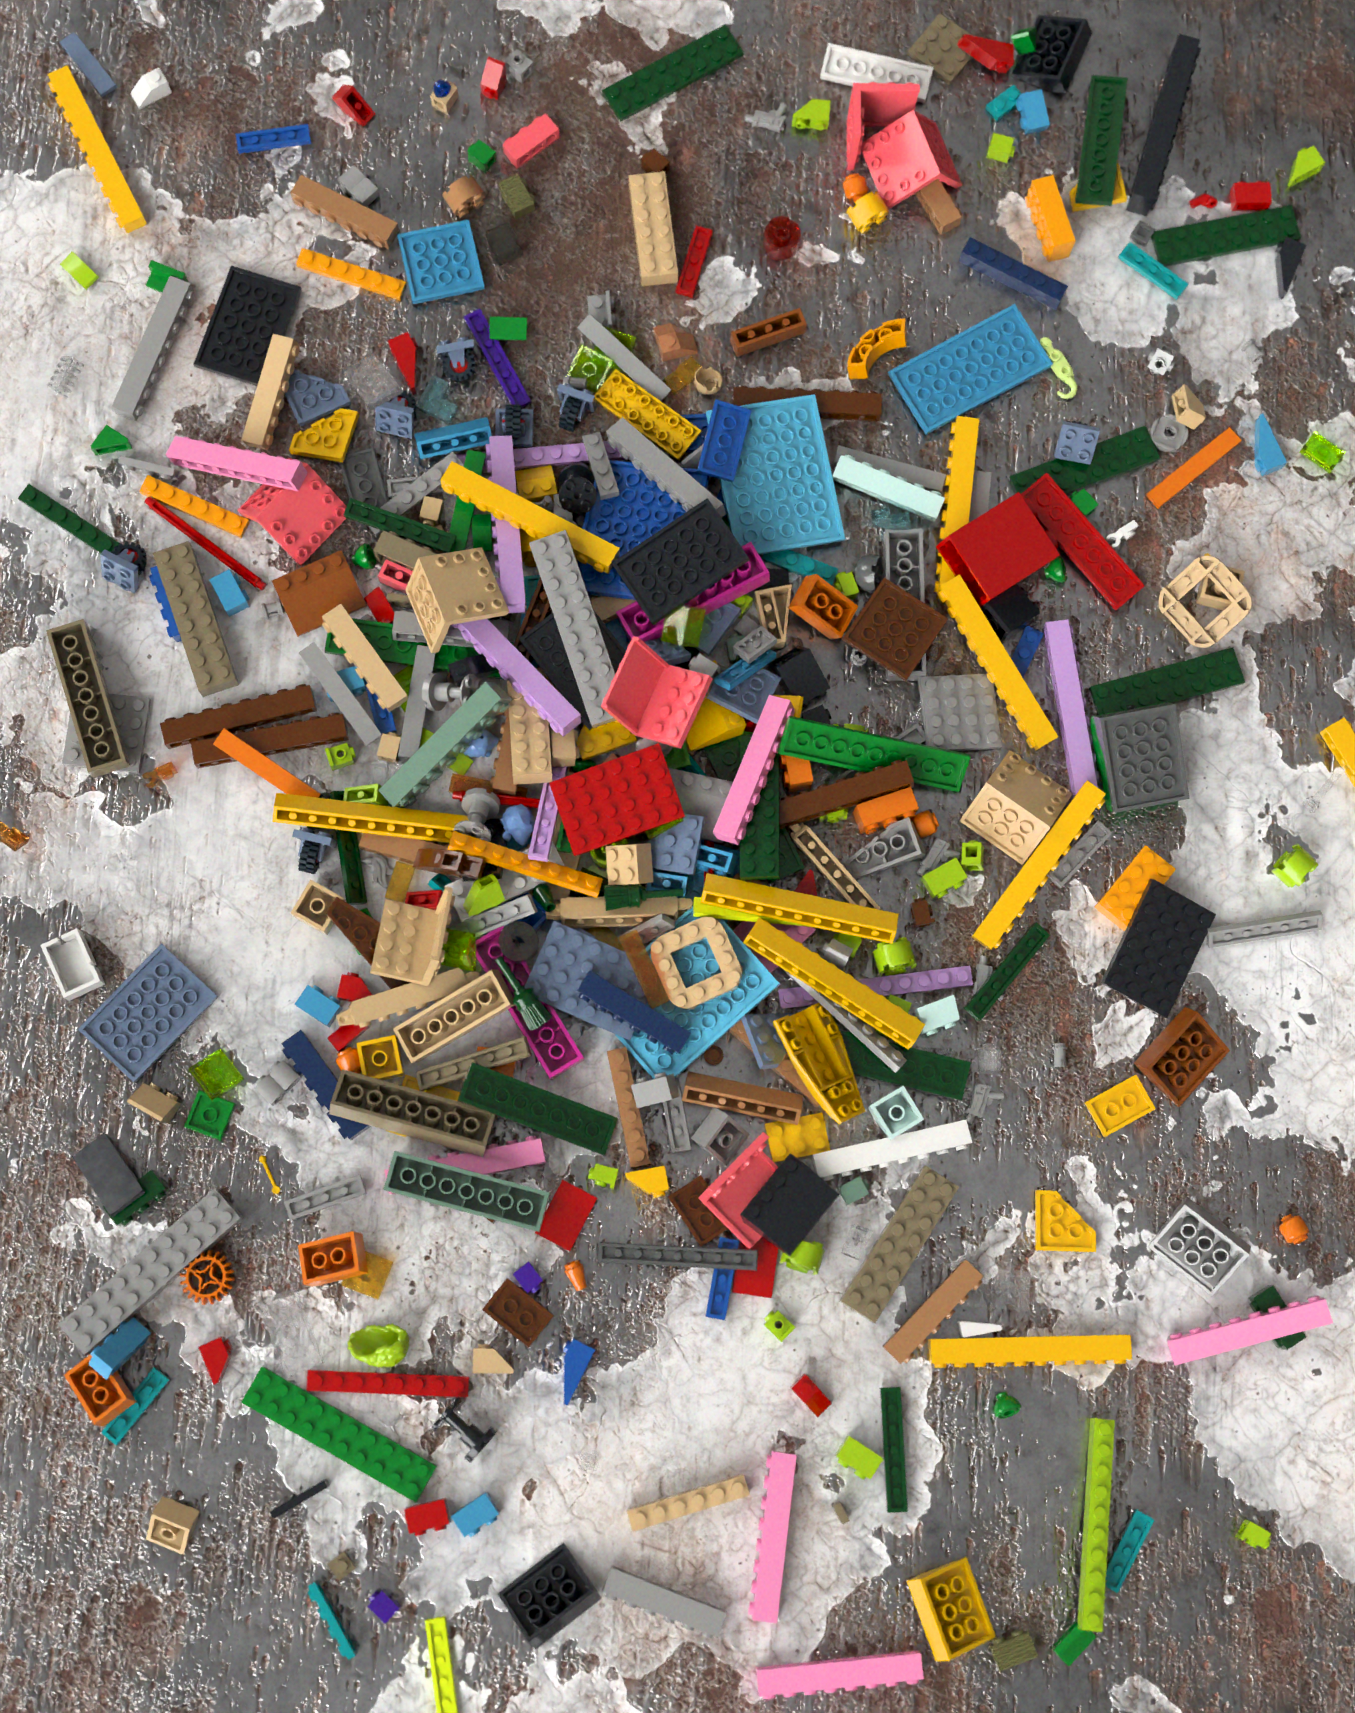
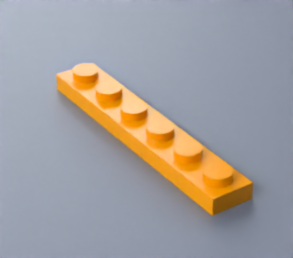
M302 248L296 262L298 268L399 301L407 285L406 281Z
M147 475L139 490L141 494L147 497L150 496L154 500L156 499L165 505L239 538H242L250 523L244 517Z

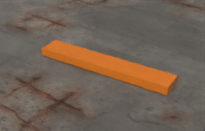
M1230 427L1227 428L1150 490L1146 497L1159 509L1236 447L1242 440Z
M225 728L213 743V745L286 794L319 798L321 795L320 792Z

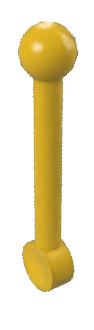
M261 1155L259 1161L263 1164L273 1186L272 1192L278 1194L281 1189L273 1179L266 1163V1156Z

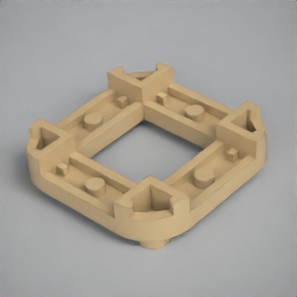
M1214 556L1196 558L1164 587L1159 595V609L1162 614L1166 615L1191 645L1200 648L1216 644L1250 613L1253 606L1249 590L1220 559ZM1208 576L1228 597L1232 604L1204 628L1179 600L1202 579Z
M713 917L698 918L661 935L651 945V959L669 1000L679 1008L695 1009L698 1005L729 991H734L741 982L743 975L742 966L725 928ZM707 938L721 973L686 988L672 953Z

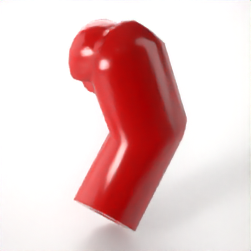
M1202 194L1189 200V205L1192 209L1200 205L1211 209L1218 204L1217 199L1208 194Z

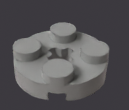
M1167 414L1154 421L1150 429V436L1155 447L1159 450L1176 452L1186 442L1188 429H1186L1184 424L1176 420V415ZM1168 429L1171 430V434H1173V436H1166L1164 431L1167 432Z

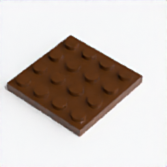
M883 578L842 638V641L899 678L907 681L948 618L888 579Z

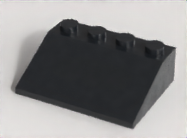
M1038 15L1033 26H1036V51L1020 54L1011 75L1048 91L1066 93L1091 38V28L1087 19Z
M789 1154L740 1215L746 1225L790 1257L839 1197V1194L806 1164L792 1154Z
M564 1543L498 1593L526 1641L535 1650L602 1599L591 1580Z

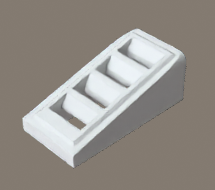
M957 1321L960 1337L996 1332L1002 1329L1001 1325Z

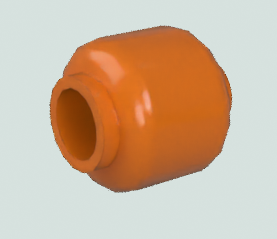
M855 173L845 177L843 189L848 200L856 202L868 193L864 176Z
M925 810L912 817L913 825L920 838L937 832L939 823L934 812L931 813L929 810Z
M350 1046L337 1053L336 1063L340 1071L343 1069L358 1074L362 1072L357 1048H351Z
M1289 1214L1281 1219L1282 1223L1279 1226V1231L1287 1243L1297 1245L1308 1238L1309 1228L1301 1216Z

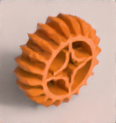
M208 1250L207 1256L206 1252L201 1253L200 1258L196 1257L195 1261L189 1263V1267L184 1268V1270H187L186 1273H180V1277H186L185 1281L180 1282V1285L187 1284L183 1292L191 1291L188 1294V1298L191 1299L195 1296V1303H198L202 1298L203 1305L207 1304L208 1299L210 1304H214V1297L218 1301H222L221 1293L224 1296H228L225 1288H233L228 1282L235 1281V1278L229 1277V1274L235 1273V1270H228L232 1263L227 1262L224 1264L227 1257L223 1256L219 1259L220 1252H216L214 1257L213 1250ZM211 1260L210 1265L205 1270L195 1269L201 1262ZM217 1264L222 1270L223 1280L216 1276ZM209 1271V1276L214 1280H207L206 1283V1278L200 1274H208ZM192 1275L199 1279L198 1290L193 1284ZM215 1284L220 1286L215 1292L204 1294L205 1289L209 1285Z

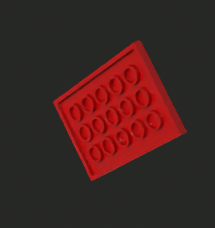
M660 743L549 782L575 857L685 818Z

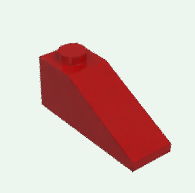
M964 34L957 42V47L990 70L1006 73L1014 65V44Z
M406 332L388 340V345L412 395L416 394V348L418 344L415 338L410 337L409 333Z

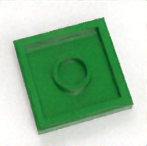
M198 1090L184 1127L222 1141L236 1103Z

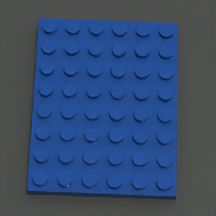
M609 460L619 490V496L601 500L596 482L594 481L593 486L597 494L596 502L591 510L586 512L582 529L619 547L620 555L618 558H620L682 516L686 511L679 502L676 503L671 499L668 492L661 491L654 480L650 481L641 469L637 470L632 462ZM681 467L707 489L710 476L696 472L697 469ZM577 560L589 595L636 600L614 566L609 574L605 572H598L592 565L588 563L583 564Z

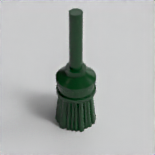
M627 884V886L604 885L606 911L624 907L640 908L642 901H647L648 898L683 896V888L646 891V889H641L639 884Z
M502 956L497 957L495 962L514 989L515 997L512 1002L516 1005L517 1010L521 1012L529 1030L537 1029L548 1022L552 1015L538 1000L539 997L535 994L534 989L525 988L524 985L521 986Z

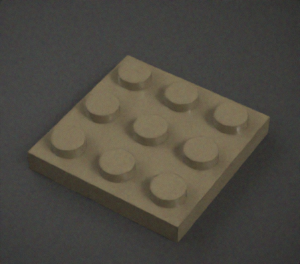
M939 13L908 50L907 55L921 65L933 67L932 73L951 85L973 58L957 47V42L964 34H971Z

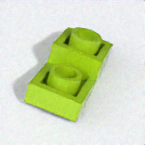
M73 251L60 263L86 290L99 278Z

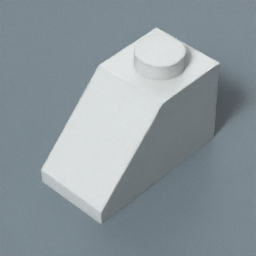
M160 68L143 75L131 91V95L139 109L172 93Z

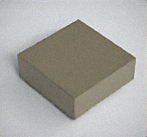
M839 1501L833 1503L832 1507L842 1524L849 1522L850 1520Z

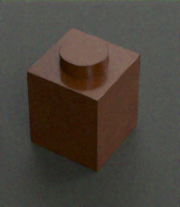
M653 148L642 156L641 168L646 173L665 171L666 174L670 171V161Z

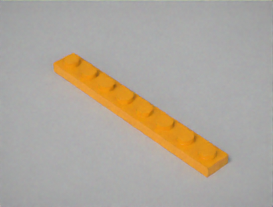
M453 831L447 849L462 852L467 856L482 858L487 863L595 898L599 895L603 880L602 878L550 861L528 859V854L457 831Z

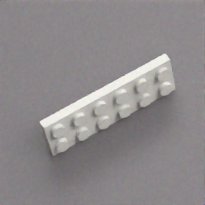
M828 43L820 79L853 86V83L869 82L886 84L889 82L896 84L911 82L920 84V93L918 94L917 101L925 103L933 67Z
M552 841L548 861L564 866ZM530 848L522 851V853L528 854ZM504 868L502 879H497L505 901L500 904L532 891L538 884H547L549 882ZM463 878L445 885L446 887L453 888L452 895L455 896L453 906L461 922L476 916L469 917L463 908V903L474 881H463Z

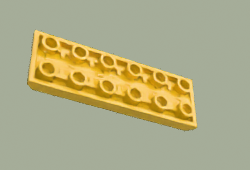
M617 369L612 372L594 395L597 403L619 419L623 417L648 440L676 460L683 456L689 446L702 432Z

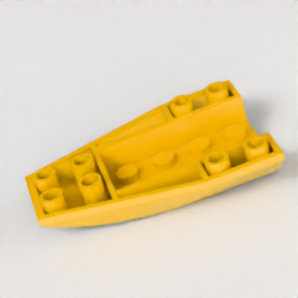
M816 1003L801 1012L773 1021V1025L798 1075L827 1114L838 1124H841L864 1113V1105L846 1047L831 1013L820 1003Z

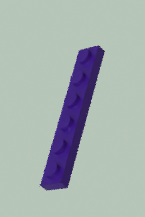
M479 308L465 315L464 320L510 404H521V408L531 404L527 392L498 340H491L489 338L490 326L481 309Z

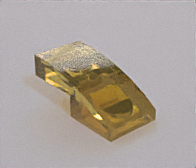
M691 356L681 363L677 370L665 377L663 382L676 395L694 381L695 372L701 366Z

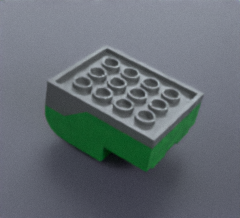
M1164 702L1134 708V704L1126 706L1127 710L1091 717V734L1097 771L1101 772L1104 793H1106L1105 802L1107 810L1117 813L1190 799L1176 704Z

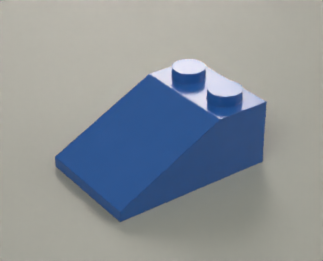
M575 1338L572 1341L568 1340L563 1349V1352L566 1353L564 1356V1404L567 1406L595 1352V1348Z

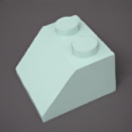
M954 995L917 1008L912 1013L913 1016L925 1024L920 1034L926 1033L927 1036L938 1033L937 1029L945 1027L946 1030L956 1026L955 1022L960 1019Z
M904 1086L867 1107L879 1127L890 1140L924 1120Z

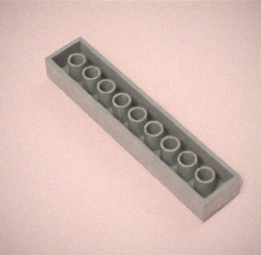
M564 530L529 542L591 726L595 728L613 722L616 719L601 708V705L616 673L568 533Z
M214 1188L58 1325L83 1355H90L111 1333L114 1334L124 1321L130 1320L178 1278L180 1273L185 1271L184 1268L190 1266V1262L195 1261L196 1257L200 1258L201 1253L211 1249L243 1221L244 1218L219 1189Z

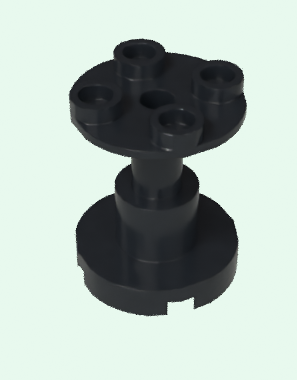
M578 462L568 464L558 475L559 501L562 508L574 514L589 512L596 502L597 494L593 486L595 479L587 465Z
M458 1396L431 1428L437 1431L445 1421L461 1435L459 1440L470 1449L464 1458L471 1463L497 1431L491 1426L484 1434L473 1423L469 1426L454 1412L463 1401Z

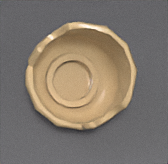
M700 367L695 372L694 383L697 390L702 394H714L722 388L723 378L720 372L712 367L708 369Z

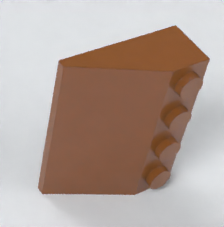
M342 550L272 580L297 637L321 627L322 623H324L322 616L342 604L348 614L367 606Z
M1184 1007L1134 1064L1148 1080L1176 1106L1180 1107L1230 1050L1199 1012Z

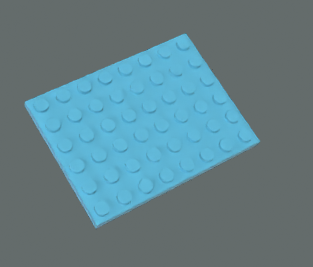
M815 394L741 405L740 407L752 411L733 483L719 479L729 529L740 546L752 542L758 554L761 555L844 541L845 535ZM709 410V411L706 412V417H707V422H708V424H709V420H710V417H711L712 410Z
M693 906L692 909H688L675 921V928L672 930L701 918L693 917ZM723 919L716 920L725 928L743 969L742 979L737 988L732 992L729 991L698 1005L695 1009L688 1010L677 1007L669 1000L658 976L646 1003L648 1007L691 1032L678 1054L674 1052L672 1055L662 1049L664 1045L658 1041L654 1044L647 1040V1035L641 1031L639 1034L634 1032L630 1041L616 1035L653 1079L655 1074L666 1072V1075L674 1073L676 1078L738 1023L745 1014H748L780 985ZM707 938L672 953L686 988L721 973ZM655 940L635 957L653 964L651 945Z

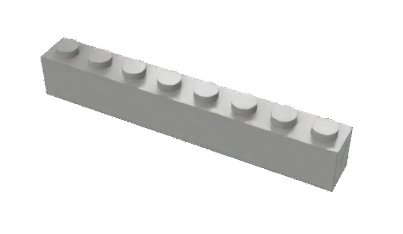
M169 276L111 406L115 414L137 421L138 416L142 415L144 402L149 399L152 384L156 383L158 371L165 363V355L172 347V339L179 332V323L186 316L189 301L191 302L194 298V290L191 283Z
M623 417L606 431L608 444L613 449L617 448L625 459H630L637 470L641 469L650 481L654 480L661 491L668 492L671 499L676 503L679 502L686 512L708 498L721 518L726 514L724 505L720 500Z

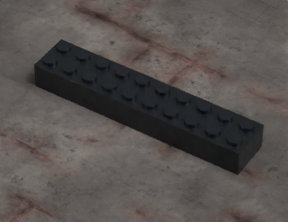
M1179 34L1176 40L1125 211L1147 216L1149 210L1153 211L1155 202L1158 200L1159 188L1165 176L1163 174L1168 166V157L1173 149V140L1178 131V122H1180L1183 114L1182 108L1187 100L1188 95L1186 94L1191 86V77L1196 69V60L1201 51V48L1198 47L1200 39Z

